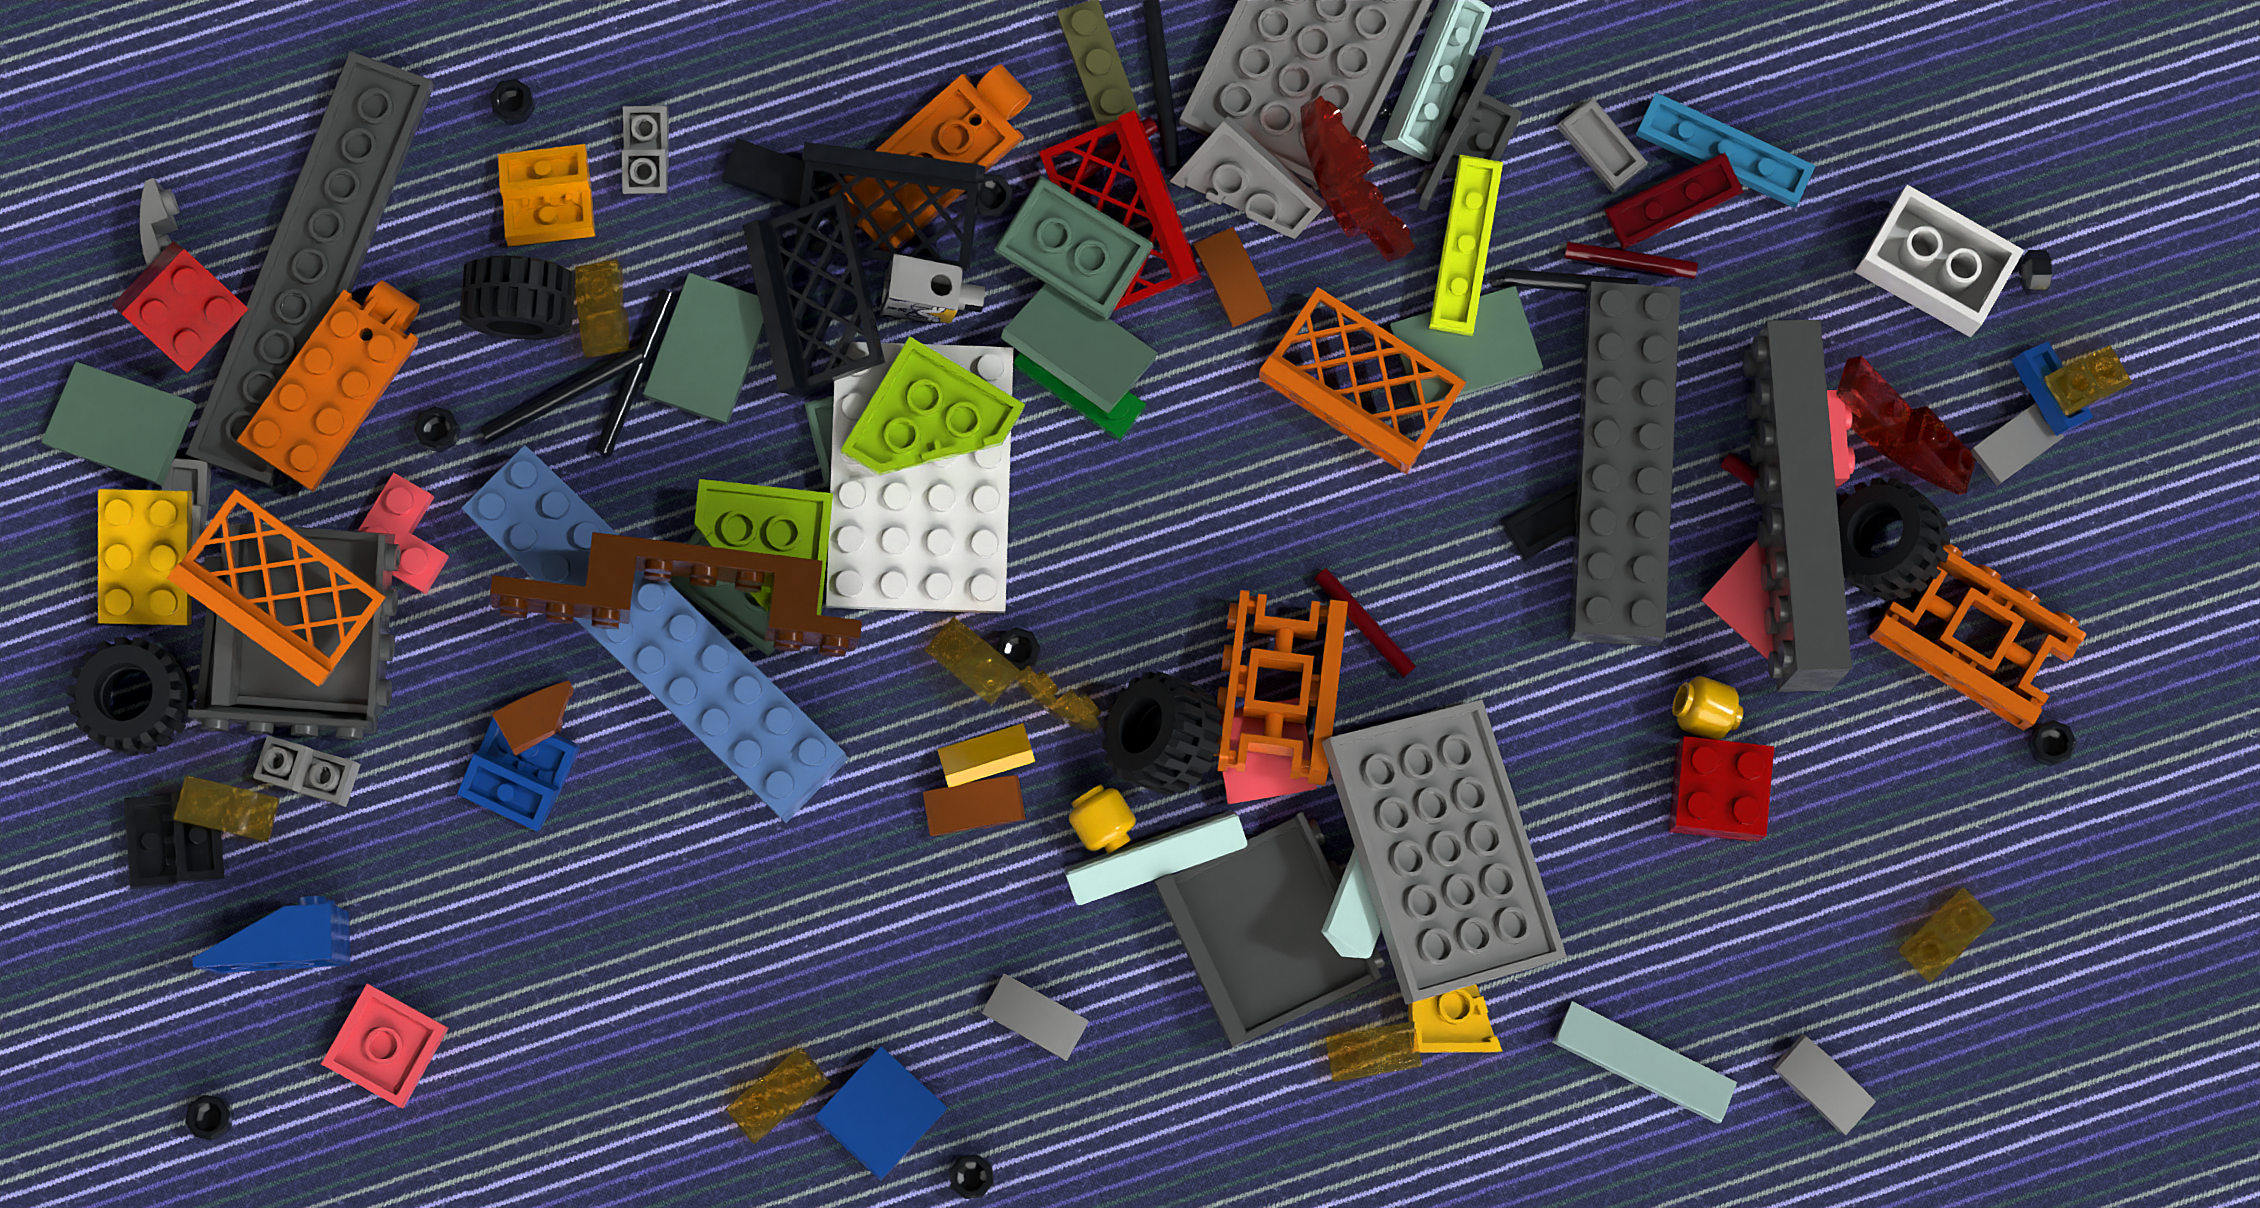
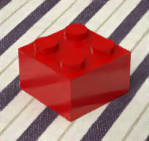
M175 241L112 304L118 312L186 373L249 310Z
M1683 736L1676 743L1668 832L1759 842L1765 838L1768 826L1774 746Z

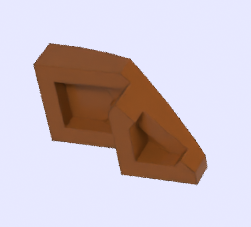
M569 680L532 693L492 713L515 756L555 733L560 734L569 697L572 698L574 692Z

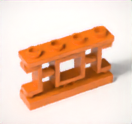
M1952 544L1945 545L1943 549L1949 553L1946 563L1939 562L1936 568L1941 573L1936 579L1932 576L1928 578L1930 580L1927 584L1928 587L1924 589L1912 611L1893 601L1887 607L1883 617L1877 622L1869 637L2024 731L2035 724L2043 710L2041 707L2049 698L2048 694L2030 684L2046 656L2050 652L2067 662L2074 656L2077 651L2076 648L2083 642L2087 634L2078 628L2079 623L2073 617L2060 611L2052 613L2039 605L2040 599L2030 591L2019 587L2014 590L2001 582V575L1992 568L1983 564H1978L1976 567L1961 558L1963 553ZM1947 573L1970 586L1957 606L1952 605L1935 594ZM1971 605L2007 626L1989 659L1952 637ZM1925 610L1947 622L1935 643L1911 630L1917 625ZM2025 620L2048 634L2042 639L2034 654L2013 642ZM2003 657L2024 669L2012 691L1988 677L1995 672Z
M1240 590L1239 604L1230 603L1227 629L1235 630L1234 645H1224L1221 671L1230 672L1228 687L1219 686L1216 708L1220 709L1221 714H1225L1222 736L1218 738L1217 742L1220 747L1217 755H1213L1219 757L1217 771L1226 772L1227 767L1236 768L1238 772H1245L1247 751L1292 757L1290 778L1299 779V777H1307L1308 784L1325 786L1329 764L1322 741L1332 737L1348 602L1330 600L1329 606L1320 605L1321 602L1312 601L1309 621L1265 616L1267 595L1258 594V597L1249 596L1248 590ZM1255 614L1253 632L1276 635L1274 651L1251 648L1249 666L1240 665L1246 615ZM1318 623H1326L1320 675L1312 674L1314 656L1292 653L1293 637L1316 640ZM1258 667L1303 672L1299 705L1254 700ZM1236 697L1245 698L1243 716L1265 719L1263 735L1240 733L1238 751L1229 750ZM1308 706L1316 707L1310 760L1302 759L1304 741L1281 738L1283 721L1305 724Z

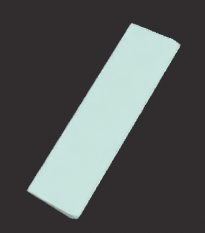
M1439 0L1381 142L1422 160L1431 161L1493 9L1480 0Z
M1229 810L1120 848L1109 855L1106 853L1066 867L1064 872L1075 902L1078 905H1083L1243 849L1247 846V840L1239 816L1234 811Z
M1354 847L1323 925L1322 933L1342 957L1366 959L1373 952L1381 927L1356 848Z
M1573 1001L1570 1003L1552 1043L1717 1124L1722 1122L1737 1084L1736 1081Z

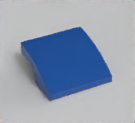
M493 717L479 751L472 756L457 795L538 832L546 821L566 781L581 745L554 734L515 756Z
M881 1046L829 1100L814 1119L881 1181L906 1156L914 1144L939 1120L948 1107Z

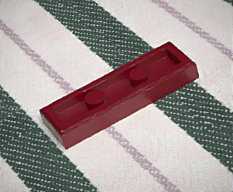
M1724 152L1605 209L1604 212L1622 250H1625L1744 193Z

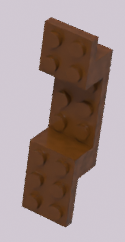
M592 532L586 586L492 575L490 589L492 608H500V615L527 618L528 612L546 614V621L554 623L572 624L575 617L591 619V626L619 629V623L629 624L635 571L644 572L645 579L668 582L671 581V576L673 575L690 577V584L702 587H716L717 581L735 583L734 589L751 593L761 592L762 586L770 587L764 641H773V648L778 650L800 651L801 645L819 647L818 653L822 655L844 657L846 650H855L860 640L862 620L817 615L822 560Z

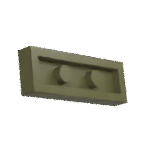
M1089 0L1057 11L1059 24L1097 128L1119 119L1118 116L1133 110L1141 118L1099 0Z

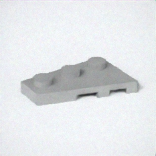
M1229 116L1224 119L1169 181L1182 188L1188 186L1206 194V199L1219 205L1223 202L1246 213L1247 218L1293 239L1299 236L1326 205L1320 197Z

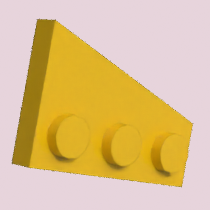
M1477 984L1408 1004L1409 1053L1502 1052L1498 1037L1494 1036L1487 1016L1489 1011L1484 997L1480 996Z

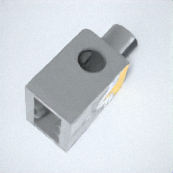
M894 254L884 276L880 316L945 324L951 323L958 310L982 312L985 286L961 283L963 268L959 266ZM932 290L939 291L943 296L935 294Z

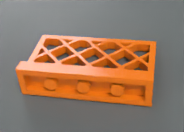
M1319 287L1316 288L1273 354L1269 355L1259 370L1260 381L1406 475L1466 385V381ZM1319 302L1336 312L1339 327L1313 331L1310 315ZM1343 317L1354 324L1344 326ZM1306 323L1308 333L1298 335ZM1365 330L1371 334L1376 351L1351 356L1346 333ZM1340 334L1345 357L1320 362L1315 339ZM1310 340L1314 363L1296 366L1283 358L1291 344ZM1380 341L1387 344L1391 348L1381 349ZM1401 353L1410 359L1413 375L1388 380L1383 357ZM1377 358L1382 381L1357 386L1353 363ZM1347 364L1352 387L1333 390L1325 385L1322 369ZM1417 364L1429 372L1419 373ZM1316 370L1318 380L1306 372ZM1438 377L1452 386L1444 400L1425 404L1421 380ZM1415 382L1419 405L1395 410L1390 387ZM1384 388L1389 411L1370 414L1362 409L1359 393ZM1353 394L1355 403L1344 396ZM1438 409L1429 422L1427 411ZM1421 412L1425 429L1416 443L1399 432L1396 417ZM1390 418L1392 427L1381 420Z
M238 489L232 492L183 560L175 566L167 577L168 580L318 687L325 683L334 671L335 666L387 597ZM238 503L253 513L256 533L230 536L227 517ZM261 519L276 530L263 531ZM222 525L224 537L212 539ZM283 534L290 539L294 560L268 563L264 536ZM257 537L261 564L236 568L231 541ZM225 542L229 569L211 572L195 561L206 545ZM299 547L313 557L300 558ZM320 561L329 568L331 587L306 590L301 563ZM295 565L299 591L273 595L269 568ZM262 570L267 596L248 599L239 591L237 573ZM336 573L351 584L338 585ZM230 574L232 586L218 576ZM358 588L373 599L361 615L343 617L339 590ZM333 592L337 618L311 622L307 595ZM300 597L304 623L286 626L277 619L274 600ZM268 601L269 613L255 603ZM356 621L346 635L344 622ZM338 624L341 643L330 657L315 646L312 627ZM305 629L307 640L293 630Z

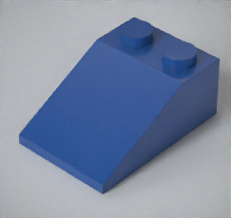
M325 896L299 897L298 905L283 906L193 957V967L210 973L220 974L350 966L349 911L336 906L335 901L326 900Z

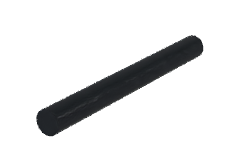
M1160 0L1143 1V10L1164 170L1174 171L1181 168V159Z
M660 289L637 344L646 361L626 371L594 451L607 457L612 455L669 316L676 294L668 290Z
M636 345L481 428V431L490 444L643 363L646 359L639 346Z

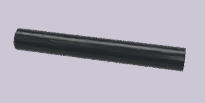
M1506 268L1504 272V286L1587 292L1591 282L1638 284L1637 278Z

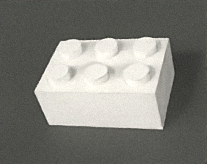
M1906 185L1890 209L1855 273L1971 337L1983 324L2024 250L1913 187Z

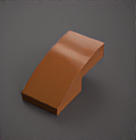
M1234 227L1193 244L1195 254L1213 285L1215 296L1232 328L1273 311L1265 289Z
M1018 775L974 781L955 787H943L923 792L929 833L933 837L975 828L986 829L1026 820Z

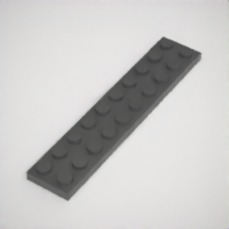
M350 51L246 305L249 310L241 317L186 452L189 458L207 462L211 466L273 487L279 470L239 445L237 439L341 292L346 290L351 293L434 88V83L431 79Z

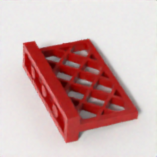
M1135 110L1118 116L1119 119L1039 152L1049 180L1062 189L1064 188L1061 182L1070 185L1069 193L1074 196L1079 189L1100 198L1095 208L1100 212L1106 201L1128 210L1122 223L1127 228L1134 213L1149 219L1152 224L1153 231L1148 241L1154 245L1157 239L1163 253L1152 249L1149 255L1151 254L1165 260L1172 277L1156 284L1140 278L1149 257L1148 255L1128 286L1125 296L1120 299L1113 312L1182 284L1188 285L1203 278L1142 120ZM1116 132L1122 148L1115 164L1093 156L1099 139ZM1090 143L1086 152L1076 149ZM1066 152H1072L1083 157L1074 181L1058 175L1052 158ZM1125 157L1131 172L1121 168ZM1090 161L1112 170L1102 193L1080 184ZM1118 173L1135 180L1137 191L1131 205L1108 196ZM1141 198L1147 213L1137 209ZM1137 282L1147 286V288L1134 292Z

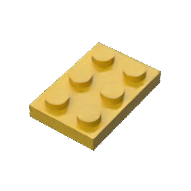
M98 489V623L192 624V596L167 579L175 566L183 560L192 548V490Z

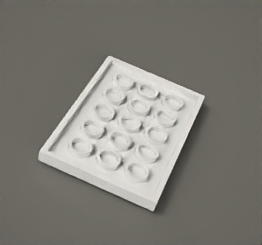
M851 342L845 355L854 360L868 356L867 343ZM881 343L885 363L834 381L830 493H833L828 541L826 607L1005 614L1011 431L1001 446L880 476L843 455L840 451L904 346L902 343ZM924 344L1012 396L1014 347ZM843 360L840 363V365L846 364V362Z

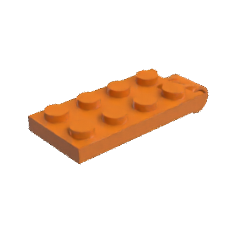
M1002 64L995 66L979 81L977 89L966 74H961L875 151L986 166V173L1024 139L1022 133L1019 130H1015L1008 120L1019 114L1030 102L1032 96ZM973 118H979L981 123L974 126L970 124V121ZM847 175L844 179L849 183L856 176ZM866 177L853 188V191L866 208L885 194L875 178ZM884 180L890 189L899 183L898 181ZM837 183L828 191L830 197L843 188L840 183ZM909 183L895 194L909 214L928 200V197L919 185ZM927 185L933 194L943 188ZM951 189L938 201L945 209L966 190ZM846 193L853 219L861 211ZM890 199L871 213L885 233L904 219ZM932 204L918 215L914 221L922 230L940 213ZM866 218L857 224L872 242L880 238ZM907 224L889 239L899 250L916 233ZM885 243L878 247L881 251L891 252Z
M384 280L379 281L373 287L363 306L352 300V295L343 290L237 439L238 444L314 493L418 345V337L412 333L406 335L403 332L415 319L419 312L420 304ZM364 332H372L373 336L370 340H362Z

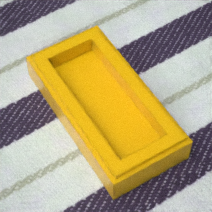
M1023 723L937 749L949 788L1035 762Z

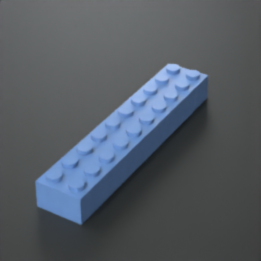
M526 445L461 508L533 580L586 586L592 532L619 535ZM635 571L629 624L619 623V629L591 626V619L574 617L595 640L785 823L848 760L845 752L668 582L645 579L644 572Z

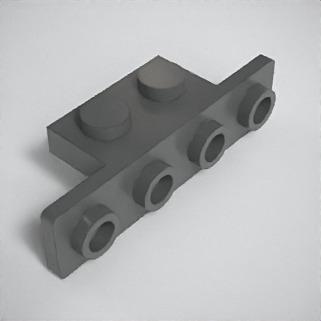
M1495 45L1490 57L1484 54L1481 55L1471 78L1478 82L1471 95L1463 92L1454 110L1453 116L1459 118L1453 133L1447 130L1443 132L1434 151V154L1440 156V159L1434 171L1428 168L1425 169L1415 192L1422 195L1418 208L1427 211L1444 174L1455 179L1459 155L1500 161L1523 113L1484 94L1500 62L1504 48Z

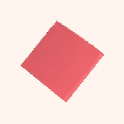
M1756 539L1701 601L1768 660L1770 651L1774 650L1772 634L1768 635L1766 633L1764 623L1765 610L1767 607H1770L1769 591H1763L1761 585V568L1763 564H1766L1765 548H1760Z
M1299 697L1274 702L1299 705ZM1244 707L1235 708L1229 750L1238 751L1240 733L1263 735L1265 719L1243 716ZM1221 714L1222 718L1218 722V725L1222 726V730L1225 714ZM1283 721L1281 738L1304 741L1302 759L1310 760L1311 751L1306 724ZM1247 751L1245 772H1238L1236 768L1227 767L1226 772L1222 771L1228 804L1316 790L1317 786L1316 784H1308L1307 777H1299V779L1290 778L1292 757Z

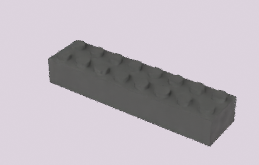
M1591 282L1585 294L1576 481L1578 480L1575 509L1576 529L1573 542L1569 641L1658 647L1665 639L1680 287Z
M1768 320L1759 334L1754 336L1753 343L1748 350H1745L1743 355V372L1745 377L1751 378L1752 393L1747 395V416L1749 419H1754L1755 435H1752L1750 440V456L1752 462H1758L1759 478H1755L1754 500L1756 505H1761L1763 520L1758 522L1757 540L1759 547L1765 548L1766 564H1763L1761 568V585L1763 591H1769L1770 607L1766 608L1764 617L1765 630L1768 635L1772 634L1774 650L1769 653L1768 670L1770 678H1776L1777 692L1831 691L1852 669L1821 320Z

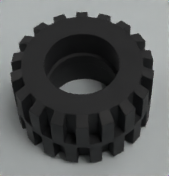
M487 256L469 261L467 264H464L459 320L464 325L478 332L512 339H549L569 333L572 329L575 274L559 264L523 256Z
M1881 477L1872 478L1871 486L1861 482L1854 486L1856 492L1851 496L1845 492L1839 498L1843 503L1838 509L1844 578L1867 595L1874 598L1878 595L1883 600H1893L1895 594L1901 599L1912 597L1911 589L1915 588L1921 592L1927 588L1928 585L1925 581L1930 576L1934 579L1938 577L1941 571L1936 567L1939 562L1946 563L1949 555L1943 549V546L1950 544V534L1944 530L1948 527L1945 517L1939 513L1940 510L1936 505L1908 483L1904 484L1895 478H1889L1888 482ZM1902 520L1903 532L1898 544L1889 553L1881 557L1872 558L1871 547L1877 533L1887 524Z
M124 636L115 637L114 644L106 641L97 644L99 652L94 655L87 651L81 657L86 662L82 670L74 667L71 676L77 678L76 685H68L67 695L74 698V702L68 704L70 714L78 717V720L75 722L78 728L87 733V737L115 752L119 753L120 751L127 755L138 756V751L150 754L157 752L156 745L158 744L165 747L171 744L174 740L170 735L174 731L182 733L186 725L182 724L181 720L184 715L188 716V709L193 710V707L187 704L188 698H194L193 688L186 683V681L190 680L187 671L180 667L179 664L181 662L154 643L151 644L142 638L134 637L133 640H129ZM135 672L146 673L152 684V697L147 708L133 719L126 721L115 719L110 707V697L115 685L128 674Z
M1150 671L1143 673L1141 678L1135 677L1130 680L1128 688H1122L1117 694L1118 699L1115 704L1111 703L1108 713H1110L1108 721H1104L1103 731L1106 734L1102 740V749L1107 751L1104 757L1107 765L1112 766V772L1116 776L1123 778V780L1157 793L1174 795L1175 792L1181 794L1188 791L1190 784L1196 785L1202 780L1201 774L1204 771H1209L1213 764L1211 759L1214 754L1217 755L1220 747L1217 742L1218 738L1222 736V726L1218 725V722L1222 716L1220 709L1215 707L1216 700L1212 695L1207 694L1206 690L1163 672L1157 671L1155 674Z

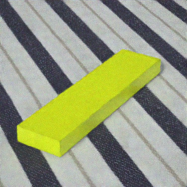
M1459 155L1429 329L1472 336L1474 333L1503 162Z

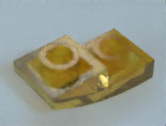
M618 259L576 266L577 311L584 355L586 358L629 350V314L623 305V268Z
M2111 345L2084 359L2080 358L2043 378L2065 416L2085 409L2133 383Z
M954 616L924 649L929 656L957 680L962 681L989 706L996 702L1020 674L1019 669Z
M1029 665L1015 676L1016 684L1026 695L1056 719L1092 735L1100 730V723L1096 718L1101 715V712L1085 693L1078 697L1070 689L1057 700L1054 694L1059 689L1043 670L1036 674Z
M185 775L174 819L188 824L219 830L227 834L269 843L280 799Z
M1962 886L1902 944L1898 951L1931 983L1996 919Z
M1415 1021L1325 1037L1333 1082L1422 1067Z
M803 1047L796 1049L767 1076L753 1084L730 1104L726 1111L751 1142L756 1144L818 1094L830 1081Z

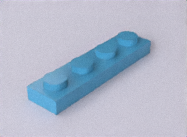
M1657 92L1636 133V136L1697 164L1706 162L1725 152L1740 184L1793 208H1796L1816 167L1812 163Z

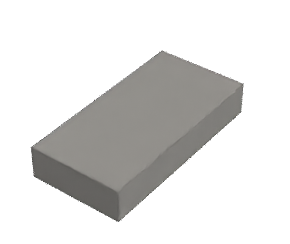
M1593 97L1558 124L1557 128L1612 193L1616 192L1648 165L1645 158Z

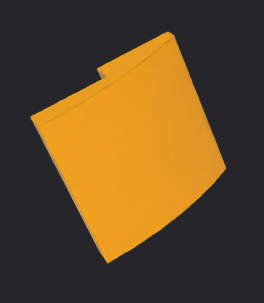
M585 144L498 154L499 186L503 199L504 231L508 247L595 237L591 181Z

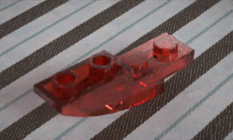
M1322 96L1306 102L1300 107L1306 153L1320 192L1335 220L1348 238L1366 233L1387 262L1403 258L1416 246L1409 238L1410 231L1407 225L1397 216H1392L1382 203L1384 198L1380 190L1372 182L1365 181L1362 177L1375 166L1368 157L1370 155L1369 149L1359 137L1351 135L1342 123L1343 117L1341 112L1332 102L1324 100Z
M1862 355L1847 359L1836 395L1852 410L1851 428L1874 449L1912 474L1955 494H1966L1976 462L1970 450L1928 406L1912 409Z

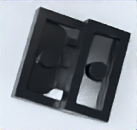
M218 788L171 792L170 795L124 798L130 890L224 879Z

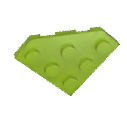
M909 336L840 451L843 455L880 476L1001 446L1024 410L1025 404Z
M699 479L694 526L711 547L823 561L817 615H821L833 493ZM762 586L761 592L749 593L767 614L770 587Z

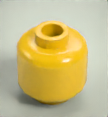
M1698 676L1689 683L1684 682L1679 687L1672 706L1673 715L1677 716V722L1682 730L1707 739L1720 740L1724 738L1729 731H1735L1739 727L1743 717V707L1739 705V696L1736 689L1704 676Z
M1102 784L1071 803L1074 810L1069 815L1070 824L1088 850L1097 851L1104 847L1109 855L1131 841L1127 832L1135 826L1136 818L1117 789H1104Z

